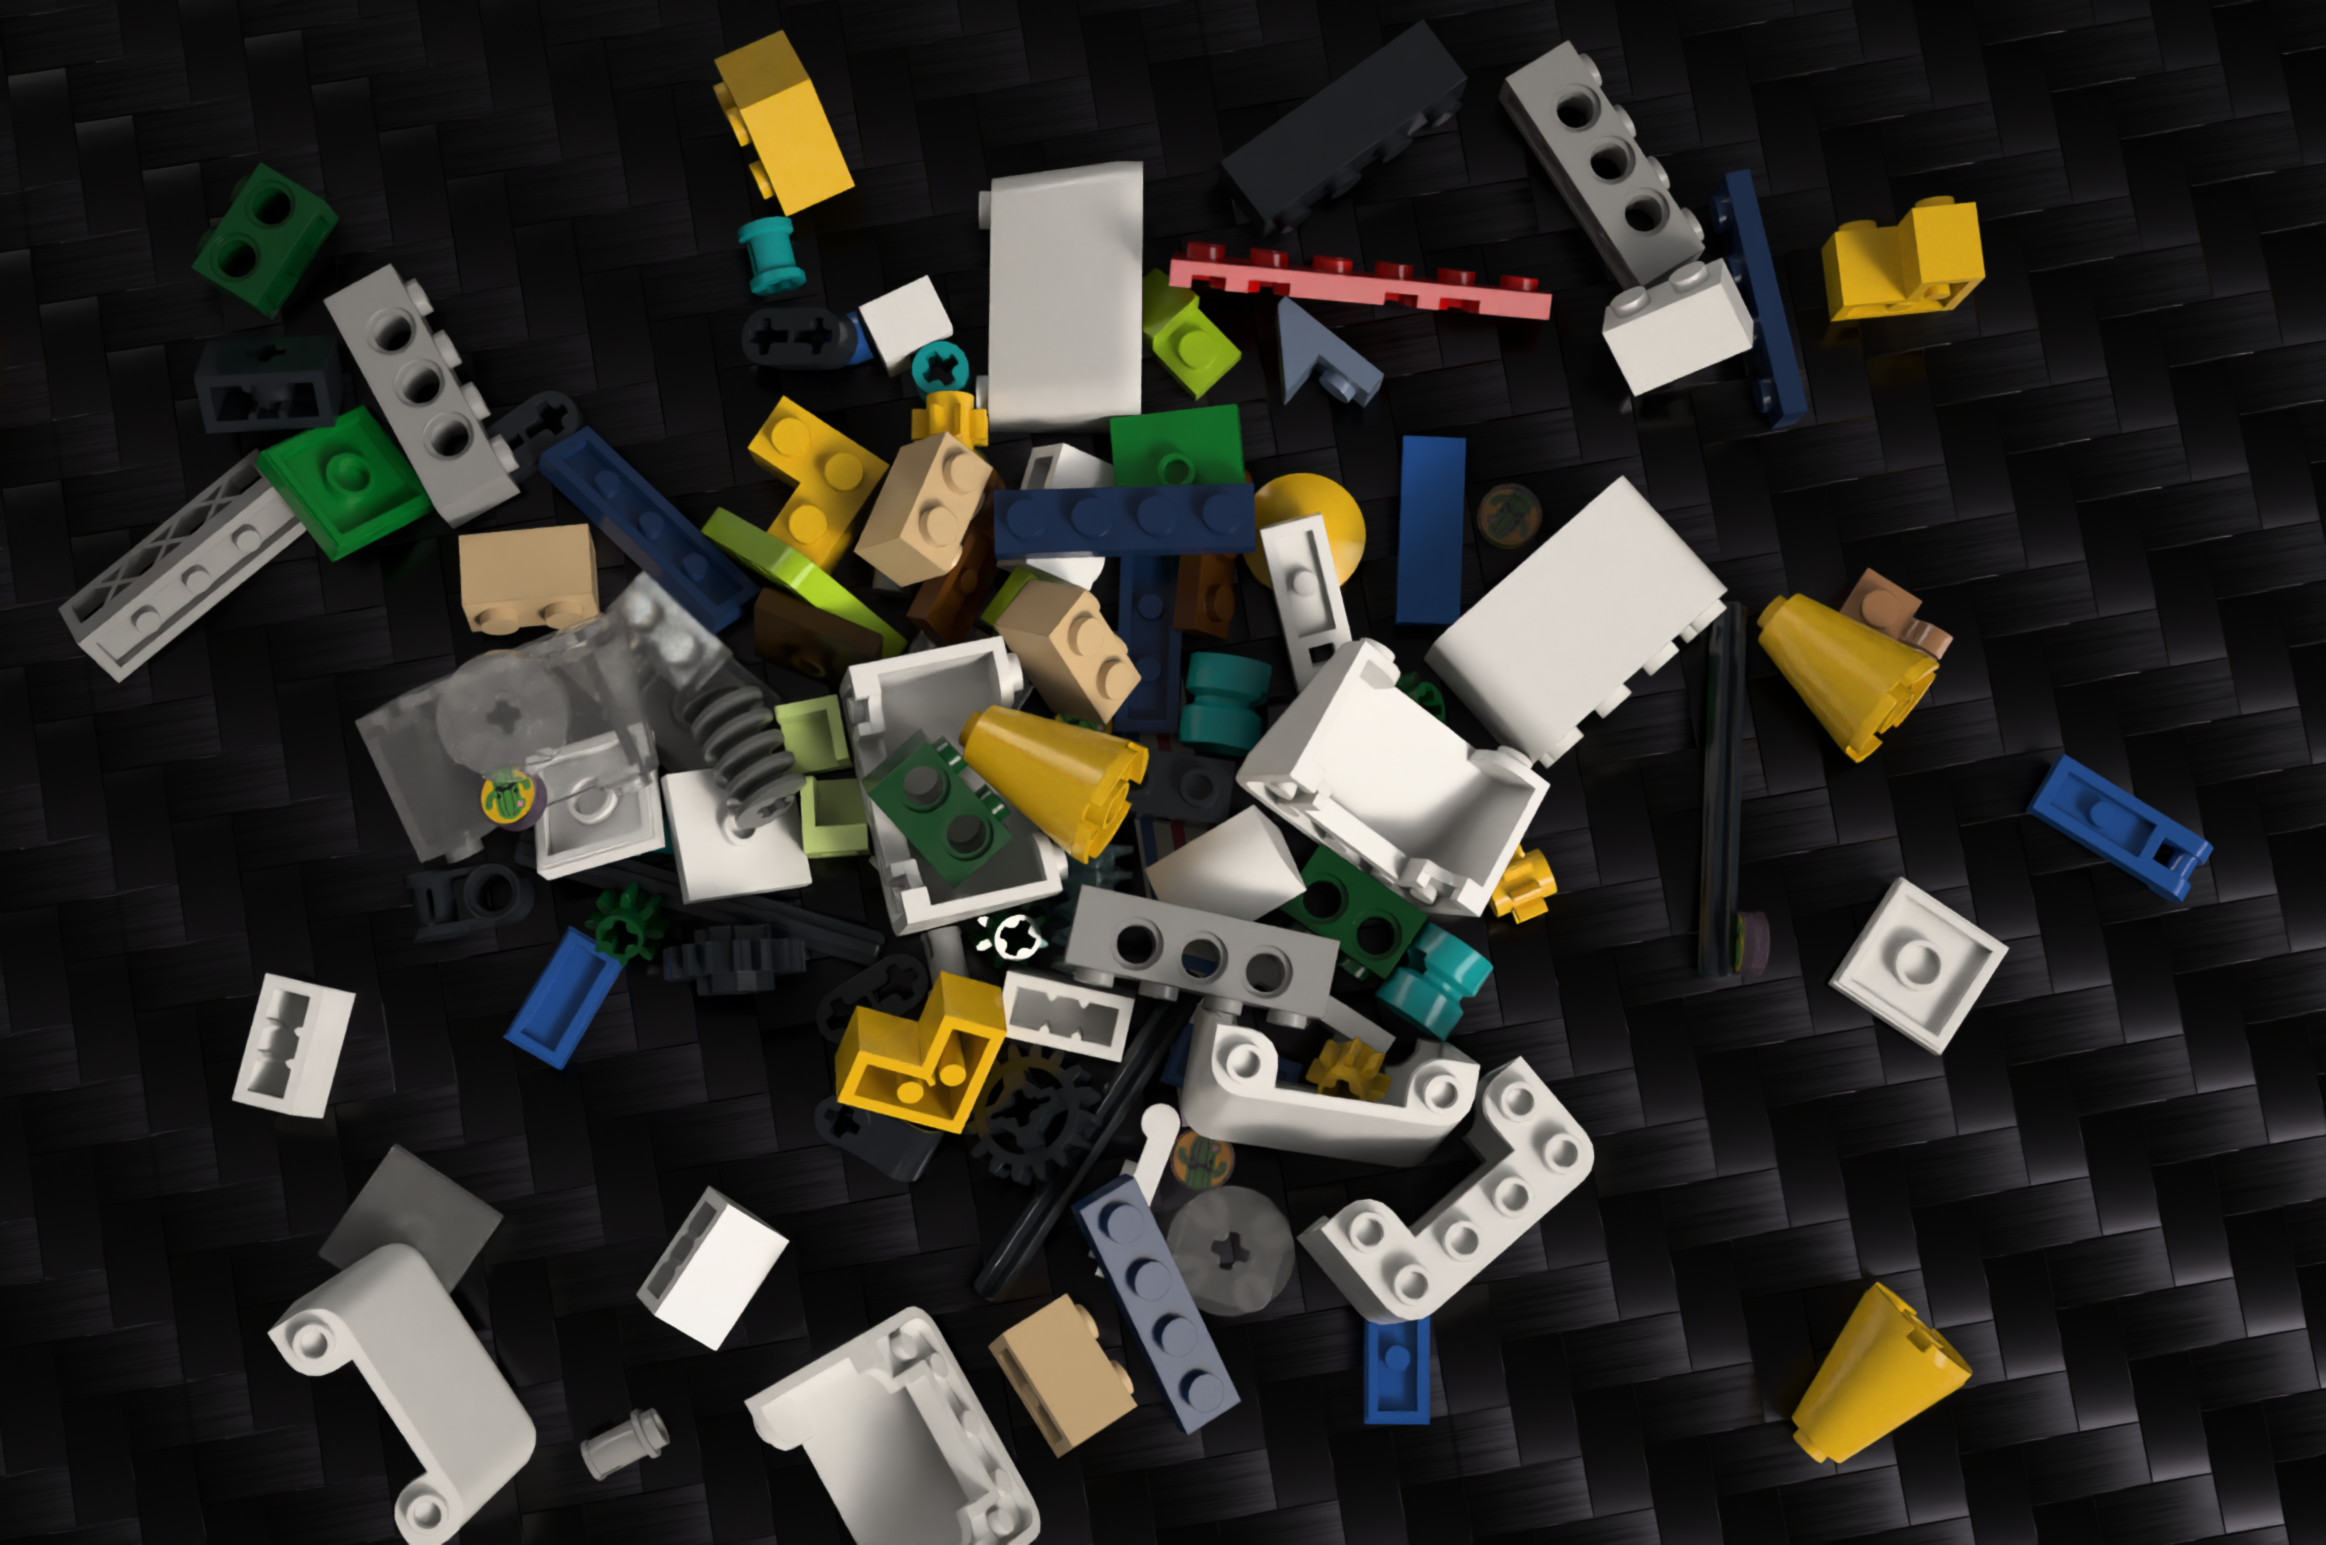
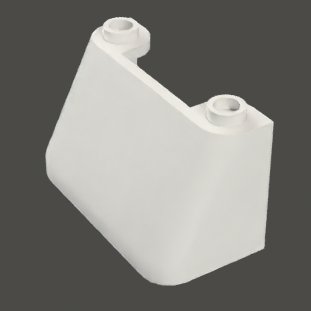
M1116 161L992 179L991 191L979 192V229H991L989 376L977 375L976 409L987 410L990 432L1111 434L1109 418L1141 415L1143 162Z
M1003 636L849 666L841 682L839 692L844 724L885 902L896 936L928 930L1058 895L1063 890L1061 880L1068 879V864L1065 851L1057 843L1050 842L1049 837L1043 831L1039 832V828L969 766L960 773L977 791L986 783L1010 810L1011 814L1003 821L1014 838L954 890L867 795L861 781L920 729L933 743L943 735L963 757L965 748L959 745V737L972 713L976 710L984 713L991 705L1006 708L1012 707L1014 692L1023 690V676L1017 654L1015 652L1006 653ZM916 767L906 775L903 789L911 794H924L934 787L938 773L931 767ZM973 815L958 816L948 826L947 837L956 842L970 840L979 830L980 819Z
M1361 638L1360 641L1345 642L1249 752L1236 775V781L1248 793L1319 845L1323 844L1422 912L1480 917L1550 784L1531 770L1533 763L1523 753L1507 746H1499L1497 751L1476 750L1396 688L1395 685L1401 672L1393 663L1395 655L1386 646L1368 638Z
M1197 1003L1181 1095V1111L1189 1126L1201 1136L1215 1140L1393 1167H1413L1427 1159L1470 1111L1474 1101L1480 1065L1449 1042L1417 1037L1415 1051L1407 1060L1396 1065L1381 1064L1379 1073L1391 1077L1392 1082L1385 1098L1378 1099L1377 1103L1316 1094L1318 1086L1276 1080L1278 1054L1273 1043L1262 1032L1249 1027L1233 1025V1015L1202 1008L1203 1003Z
M390 1243L376 1249L296 1300L267 1332L284 1359L296 1371L305 1375L322 1376L335 1371L350 1360L354 1361L426 1469V1472L412 1480L401 1491L395 1504V1521L409 1545H441L449 1540L530 1459L536 1444V1429L532 1419L426 1259L416 1248L404 1243Z
M915 1306L905 1308L744 1401L753 1416L757 1433L765 1442L783 1451L791 1450L801 1444L803 1445L857 1545H1028L1040 1533L1041 1521L1033 1497L933 1319L920 1308Z

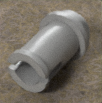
M959 926L938 928L920 935L932 987H934L940 971L970 978L961 940L962 932ZM932 990L928 991V993H927V994H928V998H929V996H930Z
M637 1408L631 1411L630 1420L591 1440L581 1442L582 1456L595 1479L601 1481L607 1475L646 1455H649L651 1458L661 1455V1447L669 1444L670 1439L667 1429L655 1409L651 1408L642 1412Z

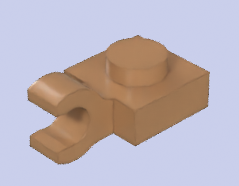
M1867 568L1839 610V613L1930 656L1935 661L1941 659L1953 640V637L1940 628L1913 618L1922 601L1870 568Z

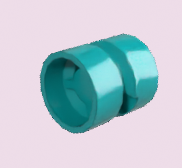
M1210 652L1191 654L1186 689L1195 698L1193 703L1182 708L1177 743L1195 750L1247 757L1249 752L1261 740L1263 719L1255 712V707L1267 702L1272 666L1255 659Z
M1425 921L1405 950L1409 960L1407 965L1395 966L1374 997L1423 1033L1440 1042H1445L1464 1013L1459 1003L1462 997H1475L1494 967L1486 958L1444 929Z

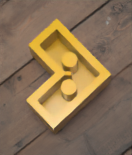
M783 30L714 60L723 82L712 87L740 146L743 147L750 143L754 146L759 160L749 164V167L764 200L775 195L787 217L855 186L813 84Z
M1937 196L1915 203V208H1912L1897 226L1877 228L1876 222L1873 220H1859L1843 224L1838 227L1839 232H1834L1821 249L1830 321L1953 310L1985 278L1976 202L1954 204V198L1950 196Z
M783 395L748 446V450L757 465L795 489L766 533L793 547L830 576L860 533L863 515L872 507L875 498L879 497L891 467Z
M940 971L918 1022L857 1005L835 1055L837 1102L961 1134L1007 1033L1002 987Z

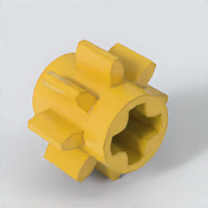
M938 391L930 393L926 396V410L912 409L911 440L917 442L947 431L972 452H974V446L987 447V410L974 409V396L966 392Z
M1520 843L1517 846L1488 901L1496 917L1512 912L1516 924L1548 911L1543 898L1557 893V887L1550 867L1538 848L1524 854Z
M1355 1037L1353 1041L1343 1042L1339 1046L1333 1040H1327L1319 1058L1313 1060L1306 1074L1308 1081L1319 1084L1316 1094L1377 1103L1378 1099L1385 1098L1392 1082L1391 1077L1379 1073L1385 1054L1383 1052L1376 1053L1371 1046L1361 1042L1359 1037Z

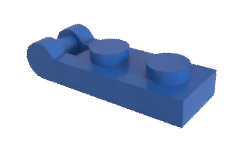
M2065 754L2056 758L2026 808L2027 812L2144 882L2159 896L2175 903H2182L2191 888V884L2187 881L2196 865L2203 866L2213 850V846L2202 837ZM2161 843L2167 845L2173 852L2166 866L2152 859Z

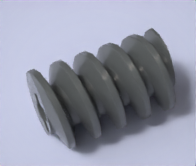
M719 687L697 696L686 704L682 715L686 722L692 724L691 733L695 742L703 746L701 753L706 764L714 768L712 775L716 785L725 790L723 797L727 807L736 812L734 820L737 827L744 830L755 829L774 821L788 811L795 800L793 795L802 790L807 784L806 778L801 773L783 776V773L796 762L795 757L789 751L772 754L785 739L781 730L773 729L761 732L774 719L770 708L763 707L750 710L763 697L760 687Z

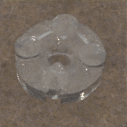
M507 649L481 653L466 661L447 682L436 708L438 734L449 756L459 765L465 764L472 771L482 774L481 778L499 783L525 780L541 772L566 745L572 723V709L567 690L558 675L551 670L548 662L535 654H524ZM505 699L510 707H518L521 717L514 722V732L505 733L501 723L490 724L487 713L497 708L496 700Z
M1221 1186L1199 1193L1179 1209L1171 1222L1166 1238V1244L1196 1307L1219 1316H1239L1263 1309L1285 1287L1290 1278L1295 1258V1244L1288 1220L1266 1196L1241 1186ZM1229 1232H1236L1241 1234L1240 1246L1249 1250L1248 1257L1245 1262L1235 1261L1231 1270L1219 1267L1220 1256L1211 1252L1214 1240L1225 1241Z

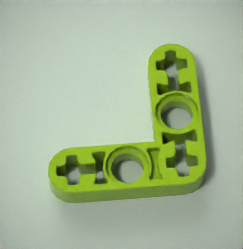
M718 507L700 531L718 549L732 559L789 591L797 599L882 634V637H884L882 660L900 656L909 642L803 554L729 511Z

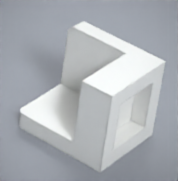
M928 275L859 307L863 323L890 378L911 369L910 355L918 352L924 345L944 340L953 334L952 324Z

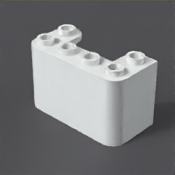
M1622 475L1449 627L1433 643L1424 660L1502 746H1507L1523 753L1533 764L1539 760L1547 769L1584 736L1576 725L1595 710L1603 719L1632 693L1623 683L1642 667L1652 676L1680 651L1672 642L1676 636L1679 635L1686 643H1689L1727 609L1719 598L1728 589Z
M1521 1056L1488 1072L1477 1081L1473 1101L1474 1119L1472 1127L1462 1137V1140L1482 1163L1408 1228L1384 1203L1366 1199L1357 1200L1349 1204L1331 1219L1325 1215L1320 1217L1297 1237L1298 1241L1354 1308L1368 1321L1385 1325L1423 1319L1432 1314L1584 1181L1590 1173L1594 1161L1593 1144L1588 1135Z

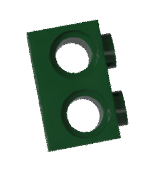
M260 162L252 175L244 176L235 186L230 197L231 207L219 226L210 228L200 239L195 251L196 260L191 268L209 285L272 322L340 218L323 199ZM282 202L290 203V212L282 222L273 225L266 224L267 213L274 205ZM247 254L256 255L255 265L248 274L242 277H232V267L238 258Z
M920 729L861 781L867 795L954 890L1014 838L1003 821L1011 812L986 783L976 791L960 772L968 766V763L943 735L933 743ZM927 766L937 771L936 784L930 791L916 795L903 789L904 779L912 769ZM973 815L979 818V830L970 840L956 842L947 837L948 826L958 816Z
M1320 844L1300 875L1306 889L1315 884H1323L1330 887L1338 898L1337 911L1329 918L1322 919L1312 916L1304 907L1303 892L1276 909L1275 912L1285 919L1280 928L1340 941L1335 966L1363 985H1366L1370 977L1382 983L1395 967L1428 915L1323 844ZM1378 920L1387 926L1391 934V944L1385 953L1373 955L1365 952L1360 947L1357 941V929L1362 922Z

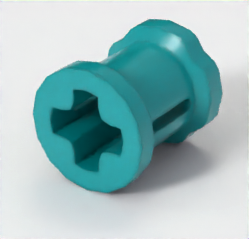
M779 216L763 218L745 224L737 231L739 243L747 246L754 278L749 283L752 293H755L757 296L781 294L794 290L806 282L805 273L796 266L789 235L794 230L790 218Z
M934 341L924 345L916 353L912 363V375L920 399L925 404L926 396L933 392L960 391L969 393V386L971 384L969 363L964 352L957 345L947 341ZM940 366L946 373L952 371L954 382L944 386L940 380L933 381L931 370Z

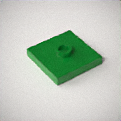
M363 403L339 414L335 427L309 428L261 451L255 463L332 562L433 512L435 508L415 469Z
M1237 404L1109 418L1115 487L1245 483L1240 415Z

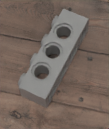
M1567 40L1506 77L1498 99L1623 290L1626 291L1639 286L1648 290L1669 281V277L1676 270L1698 260L1705 249L1701 242L1704 239L1703 230L1694 214L1685 207L1680 210L1667 189L1670 188V182L1662 165L1653 156L1646 158L1634 140L1636 136L1635 127L1627 112L1618 104L1613 107L1600 88L1602 85L1601 75L1592 59L1585 53L1578 55L1570 41ZM1565 107L1575 108L1583 113L1587 124L1579 128L1569 127L1561 122L1557 111ZM1598 158L1609 159L1618 166L1621 176L1612 180L1603 179L1593 171L1591 161ZM1633 209L1646 212L1654 222V229L1647 232L1633 229L1626 221L1625 212Z
M390 263L323 300L438 513L453 529L520 493L510 472L520 466L501 434L490 438L481 420L491 415L474 383L471 381L462 386L453 368L461 364L462 360L446 332L442 329L434 334L425 316L433 312L434 309L416 278L404 282ZM403 332H411L410 340L404 347L399 350L388 351L389 343L396 335ZM434 383L440 384L439 391L432 400L425 403H416V397L423 387ZM461 435L469 436L468 443L463 451L454 456H444L445 447L450 440Z
M1082 884L1078 889L1062 965L1076 968L1074 980L1112 988L1114 977L1140 982L1138 990L1140 995L1176 1002L1179 991L1204 996L1202 1005L1204 1009L1241 1016L1243 1005L1268 1010L1266 1019L1268 1023L1305 1030L1307 1019L1316 1021L1325 1017L1340 941ZM1135 927L1142 929L1149 935L1152 942V952L1146 962L1132 964L1120 956L1117 949V939L1122 930ZM1190 942H1203L1210 946L1215 954V968L1206 978L1191 976L1182 965L1183 949ZM1256 955L1271 958L1278 967L1279 980L1275 988L1270 992H1260L1254 989L1247 980V965Z

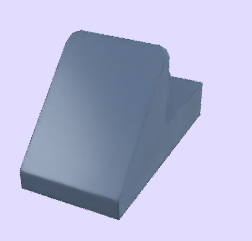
M1285 296L1277 306L1275 328L1283 405H1286L1316 369L1322 374L1319 378L1320 383L1334 397L1344 403H1348L1353 399L1364 408L1380 389L1384 374L1290 298Z

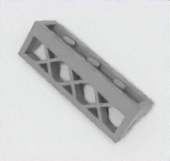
M257 448L58 608L77 644L118 683L307 530L255 464L260 454ZM258 476L262 477L250 488H248L245 492L239 495L241 490L244 489L247 485H249ZM205 520L203 526L190 535L191 531ZM154 562L153 566L140 576L142 570ZM104 602L102 608H100L87 620H84V617H86L89 613H91L94 609H96L100 604Z

